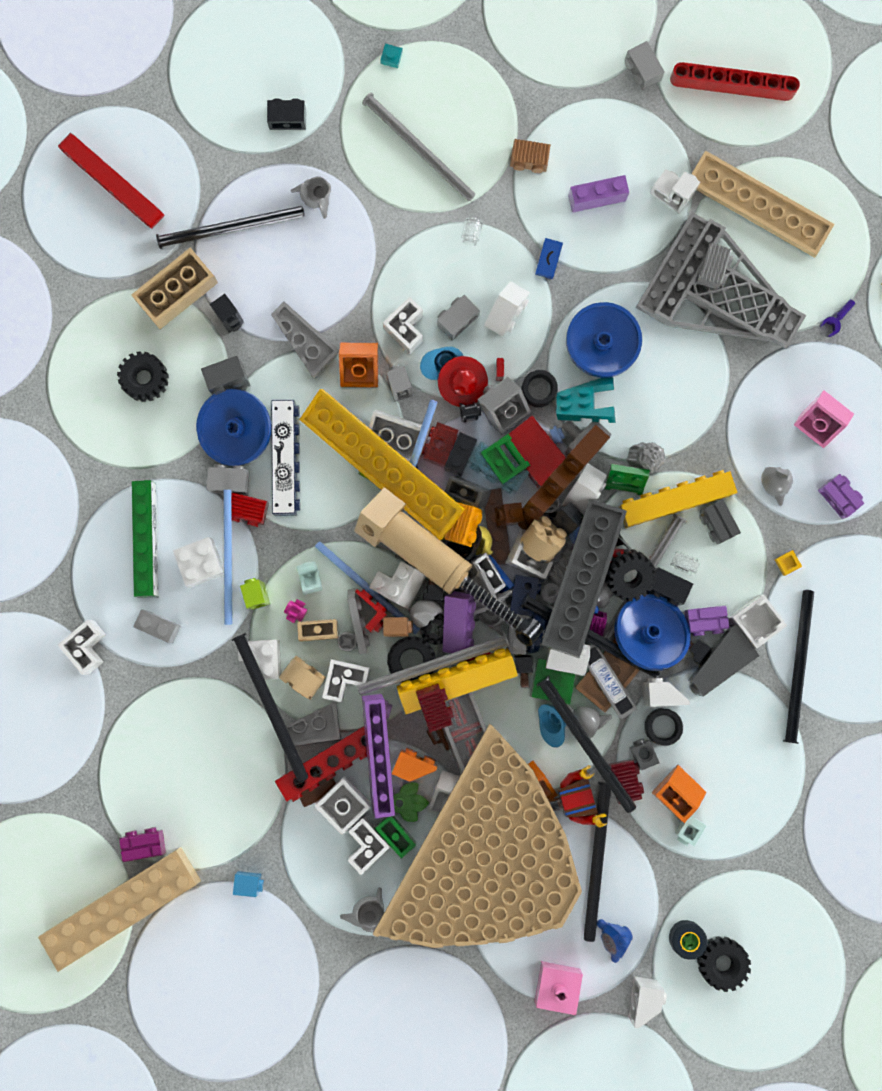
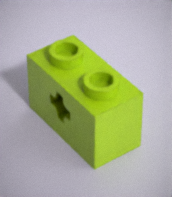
M251 578L245 580V584L240 585L247 609L254 610L271 605L264 582Z

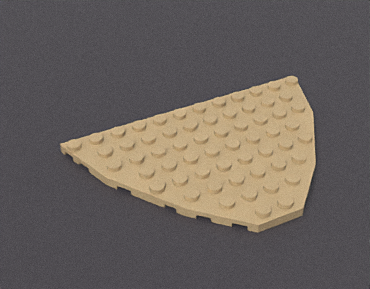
M490 723L372 935L388 937L392 940L408 941L412 944L432 948H442L443 946L453 945L469 946L494 942L508 943L515 941V939L525 936L530 937L550 929L562 928L582 893L566 834L532 768Z

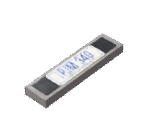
M591 644L587 668L618 717L623 719L637 710V707L600 649Z

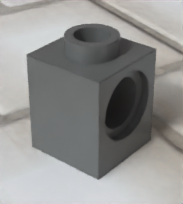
M642 738L634 741V746L629 747L635 762L639 766V770L642 771L660 763L651 741ZM642 748L648 750V755L644 759H641L639 756Z

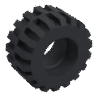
M416 636L403 637L396 641L390 648L387 656V665L390 673L404 670L401 666L400 658L403 652L408 649L418 650L423 656V663L436 659L431 645L424 639ZM420 676L408 680L413 681L415 679H418Z

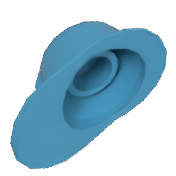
M455 347L431 350L422 357L420 370L426 378L438 380V375L443 365L454 357L463 356V353Z
M543 704L538 709L541 736L549 746L558 748L564 743V728L567 725L553 705Z

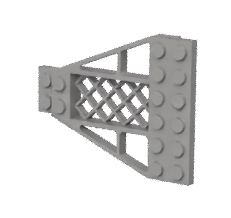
M692 212L635 308L669 327L767 342L771 340L787 349L806 315L791 307L783 297L775 292L726 232V227L712 219L707 221ZM723 238L738 257L733 269L727 267L725 271L728 274V278L731 279L732 286L724 287L721 285L720 289L712 291L710 287L705 286L707 292L698 294L696 288L698 284L695 280L699 274L706 248L710 243L717 244L719 239ZM740 261L759 284L736 271ZM746 287L749 295L740 297L738 288ZM734 289L736 298L727 300L725 291ZM721 292L723 301L715 303L712 294ZM708 295L709 301L705 300L702 297ZM762 296L765 304L757 306L754 297ZM750 298L752 308L744 309L741 300ZM683 300H689L706 311V315L700 325L673 320ZM737 302L740 311L731 313L729 303ZM725 305L726 311L718 306ZM765 308L760 316L758 310ZM754 311L756 320L748 322L745 313ZM713 314L740 331L705 326L704 323L708 316ZM741 314L742 320L735 317V315Z

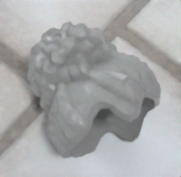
M641 442L637 445H632L629 448L626 461L630 467L650 470L649 474H652L666 462L664 448L653 442Z

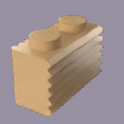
M322 619V621L314 620L310 622L299 621L297 623L298 640L301 642L338 639L339 625L336 619Z

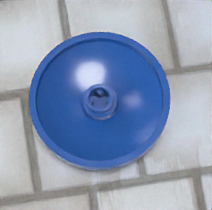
M599 302L584 307L574 316L567 330L566 347L570 359L581 371L593 377L610 378L624 373L634 364L641 351L642 332L638 321L627 309L614 303Z
M226 389L225 392L218 395L213 394L204 402L198 413L196 431L200 445L208 456L224 465L239 466L256 460L265 451L271 437V420L266 407L256 396L244 390Z
M650 594L645 597L640 595V600L636 601L633 598L632 601L627 602L620 609L616 616L614 625L616 642L624 656L636 666L650 671H662L673 667L686 655L690 645L688 622L681 610L668 603L666 598H658Z

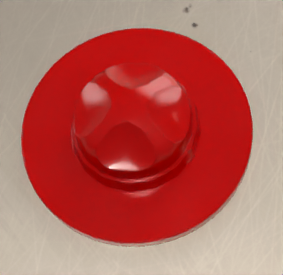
M458 356L450 359L443 365L438 375L440 394L448 403L459 407V403L464 405L472 404L473 402L477 403L478 399L484 395V388L488 386V376L484 366L476 359L468 356Z

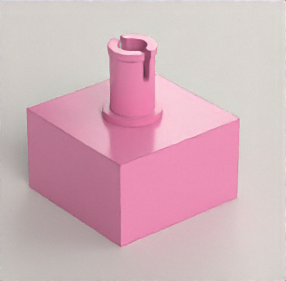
M823 390L800 414L794 426L822 448H825L848 426L854 413Z
M541 961L534 1001L536 1008L576 1015L583 977L581 969Z

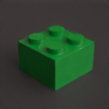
M538 658L536 660L530 697L549 700L540 685L537 686L536 684L546 676H550V681L565 703L570 705L576 674L546 668V660Z

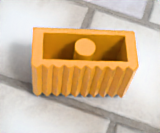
M458 503L465 510L445 535L444 539L471 547L477 537L476 528L481 523L482 510L474 506Z

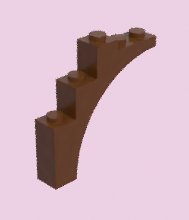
M595 425L522 508L524 522L519 523L518 526L527 530L534 520L538 521L605 445L610 436Z

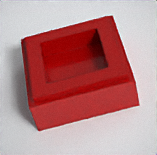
M497 358L496 381H502L504 379V359Z

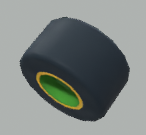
M681 920L670 929L669 943L675 953L681 958L687 960L697 959L706 951L708 944L707 936L704 930L695 922Z

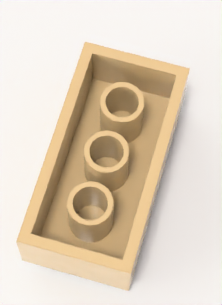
M189 248L131 294V296L156 326L162 329L218 284V281L195 252Z

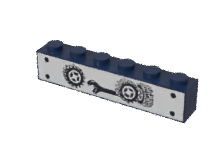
M271 400L272 514L274 516H297V511L301 509L300 499H297V492H300V480H297V473H300V462H297V454H300V443H297V436H300V425L297 424V417H300L299 405L296 406L295 400Z

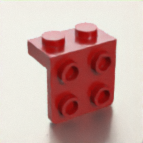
M356 589L355 593L377 611V614L365 628L373 634L375 631L379 633L383 629L384 617H389L385 614L388 610L379 602L374 604L371 601L373 597L364 589L361 592Z

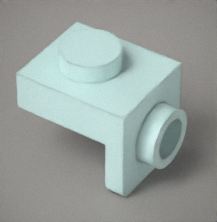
M307 562L297 566L303 594L322 591L316 563Z

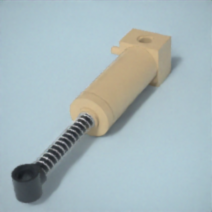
M383 488L360 512L354 532L374 547L382 542L448 594H451L455 589L463 588L474 599H477L478 602L489 608L491 612L493 611L499 618L501 617L503 621L514 627L516 637L522 644L532 646L543 632V627L537 620L520 618L518 614L516 615L514 611L512 612L510 608L503 605L502 601L499 602L497 598L495 599L493 595L491 596L489 592L487 593L485 589L483 590L481 586H478L477 582L474 583L470 580L468 572L472 564L403 513L406 503L386 488Z

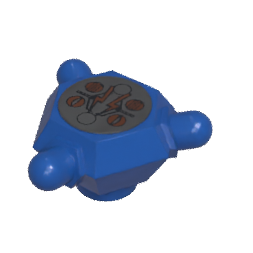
M599 919L597 926L602 930L601 939L604 947L611 954V961L617 963L633 940L632 933L626 926L621 927L618 924H610L603 919Z

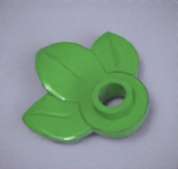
M416 782L403 785L400 792L393 795L395 812L400 813L401 817L408 822L418 821L417 812L424 810L429 804L425 797L417 794L419 784ZM397 800L403 801V805L401 807H398L396 805Z

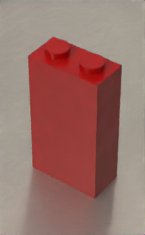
M531 416L511 431L509 435L512 438V443L524 460L530 463L531 466L524 471L539 489L566 457L535 418Z

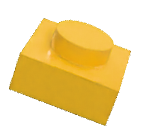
M793 550L774 559L783 576L802 567Z

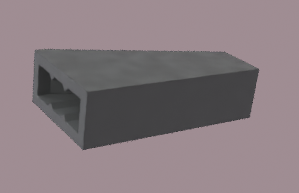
M737 624L729 626V629L724 632L701 665L698 666L688 681L691 684L689 688L695 695L698 694L704 697L760 656Z

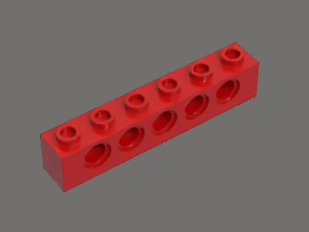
M364 726L303 763L308 774V779L304 780L305 784L303 787H297L294 784L296 777L293 770L275 780L286 802L290 799L292 802L298 800L303 796L302 792L307 789L310 792L320 786L318 782L324 778L326 781L332 779L337 775L335 773L337 770L342 768L344 771L353 766L352 761L358 757L360 760L366 758V746L361 742L362 736L365 735ZM346 746H354L356 753L353 756H347L344 751ZM330 756L338 758L339 763L337 766L332 767L328 764ZM312 767H320L322 770L321 776L314 777L311 774Z

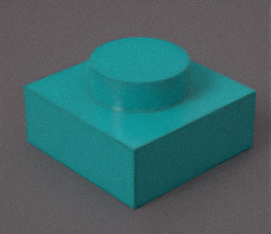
M385 43L380 63L398 68L403 48Z

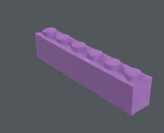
M382 694L362 696L372 812L375 819L395 816L385 699Z

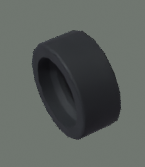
M535 370L525 377L521 390L529 405L542 408L554 400L558 391V384L550 372ZM543 378L549 383L550 393L546 398L535 399L530 395L528 386L532 380Z
M659 708L653 710L647 716L644 730L652 742L662 746H669L681 738L683 722L676 712L670 709ZM661 715L670 717L675 724V731L668 738L657 737L652 729L654 720Z

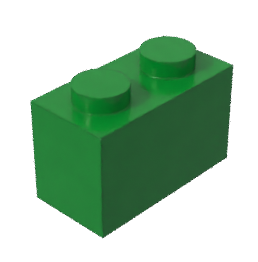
M395 816L385 817L375 827L377 832L401 859L416 846L417 842Z

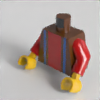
M587 765L583 769L569 773L561 781L560 787L557 788L559 798L551 799L549 803L553 811L563 809L564 816L568 817L570 821L582 825L603 827L607 823H602L600 817H606V814L597 815L598 812L589 779L595 773L588 774L587 769L591 768V765Z

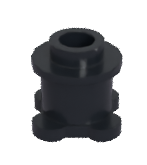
M476 402L468 405L459 403L460 417L463 423L470 419L478 420V416H481L480 405H477Z

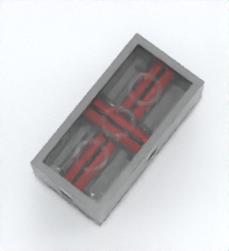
M472 692L445 701L446 707L451 706L454 718H451L453 725L442 728V731L460 775L487 729Z

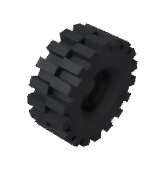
M141 351L136 352L137 355L129 354L130 358L128 360L124 358L122 360L124 365L120 364L118 367L121 370L117 372V376L120 378L118 383L121 385V389L136 401H154L153 397L155 396L159 398V393L161 391L164 393L166 391L164 386H168L169 383L167 381L169 375L166 372V367L155 355H151L149 352L144 351V354H142ZM146 370L150 373L151 378L148 383L140 384L137 382V374L140 371Z
M625 549L623 554L620 551L617 552L616 558L612 556L605 582L617 598L619 597L623 601L626 598L628 602L635 598L637 601L640 600V595L645 597L648 595L646 591L653 589L651 583L655 584L656 580L653 577H656L657 574L654 571L655 567L642 552H637L635 549H631L630 552L628 549ZM636 570V577L630 582H625L624 577L626 573Z
M717 936L716 940L709 939L706 951L700 956V959L697 958V963L700 966L698 969L702 977L711 987L713 986L718 991L720 989L724 992H728V989L735 991L736 986L740 988L744 986L741 982L743 980L747 982L749 978L746 975L747 973L751 974V969L749 968L751 960L748 959V953L740 944L729 937L724 936V938ZM720 956H727L731 960V966L726 971H720L716 966V961Z

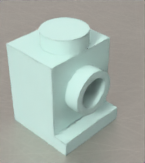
M691 816L685 823L681 822L675 831V834L679 836L677 840L686 846L689 843L695 846L706 825ZM687 827H690V828H691L690 833L686 834V833H685L686 828H687Z

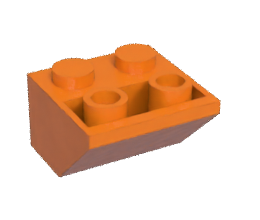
M406 748V750H401L391 774L411 782L435 772L438 766L435 763V759L426 755L422 758L417 756V751Z
M677 765L651 793L673 815L685 823L699 808L707 792Z

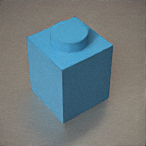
M238 871L235 874L233 895L257 897L259 892L263 891L264 886L261 874Z

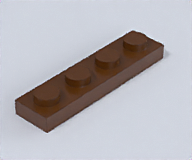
M501 488L490 489L491 494L484 509L487 530L492 536L491 551L493 553L491 556L498 565H506L505 562L510 554L507 526L498 527L495 516V508L503 505Z

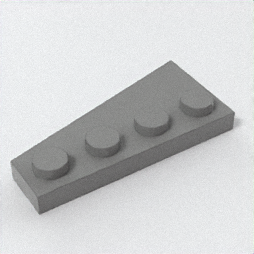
M283 301L271 314L313 379L339 354V350L286 302Z

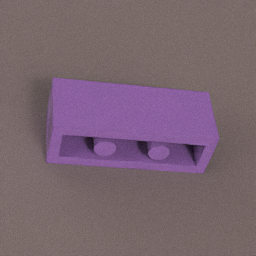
M622 175L571 186L568 197L572 213L625 202L630 192L626 176Z
M453 591L445 596L443 652L455 653L474 646V639L472 638L475 628L473 617L476 602H474V597L471 594Z

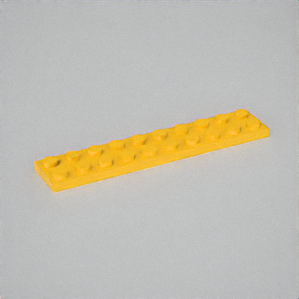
M319 389L299 420L379 489L386 488L406 503L404 510L436 538L442 540L465 509L324 389Z

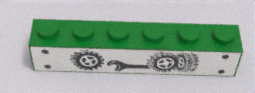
M151 480L132 481L134 597H159L156 483Z

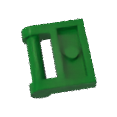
M509 434L480 453L502 485L531 466L528 461L524 460L512 443V438ZM505 445L519 464L518 467L515 468L501 449V446Z
M611 464L604 490L616 489L642 495L650 470Z

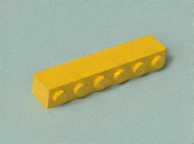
M724 470L712 473L713 477L706 478L704 475L695 478V482L688 484V481L676 484L677 488L670 489V487L659 489V493L654 495L648 492L640 495L641 499L634 500L629 498L623 500V504L618 508L627 511L623 522L625 529L737 494L731 471L724 473Z
M501 648L495 650L494 653L477 656L474 660L462 661L456 666L442 668L436 673L424 674L413 681H404L397 686V690L405 714L421 710L416 694L417 690L438 683L440 689H445L448 700L517 677L518 673L509 649Z

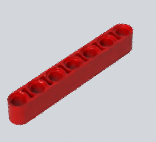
M685 62L677 63L670 76L671 84L676 87L783 101L791 100L800 87V81L793 76Z
M71 132L58 145L59 149L150 229H153L165 216L152 202Z

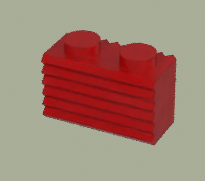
M231 493L233 522L239 523L240 520L247 521V525L258 527L259 524L264 525L269 506L268 501Z

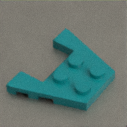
M599 378L557 392V420L581 421L584 418L592 419V422H600V419L608 420V423H616L614 406L595 409L594 395L597 392L614 390V378Z

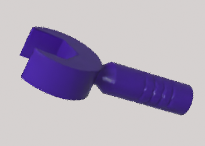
M850 299L836 314V318L827 317L822 321L820 327L827 323L833 329V332L827 337H832L840 331L841 323L839 320H842L855 305L853 300Z

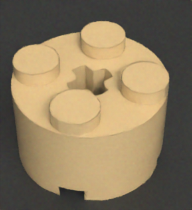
M542 516L538 521L534 520L521 537L520 543L523 541V550L531 558L539 562L547 560L545 563H549L565 545L567 533L561 528H556L548 517Z
M297 655L292 658L279 676L284 683L288 682L292 689L310 700L326 678L311 665L309 666Z

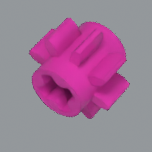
M298 599L295 602L290 600L284 610V613L287 614L286 619L292 623H295L296 620L301 622L308 609L304 608L306 604Z

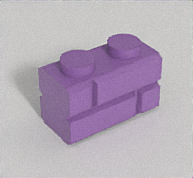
M838 474L819 488L818 491L841 519H845L865 503L862 500L863 496L861 493L852 489L849 479L844 475Z
M726 605L684 610L690 633H693V636L705 635L704 631L720 634L724 633L723 629H729Z

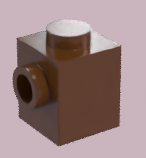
M521 502L503 504L495 508L498 527L524 522Z

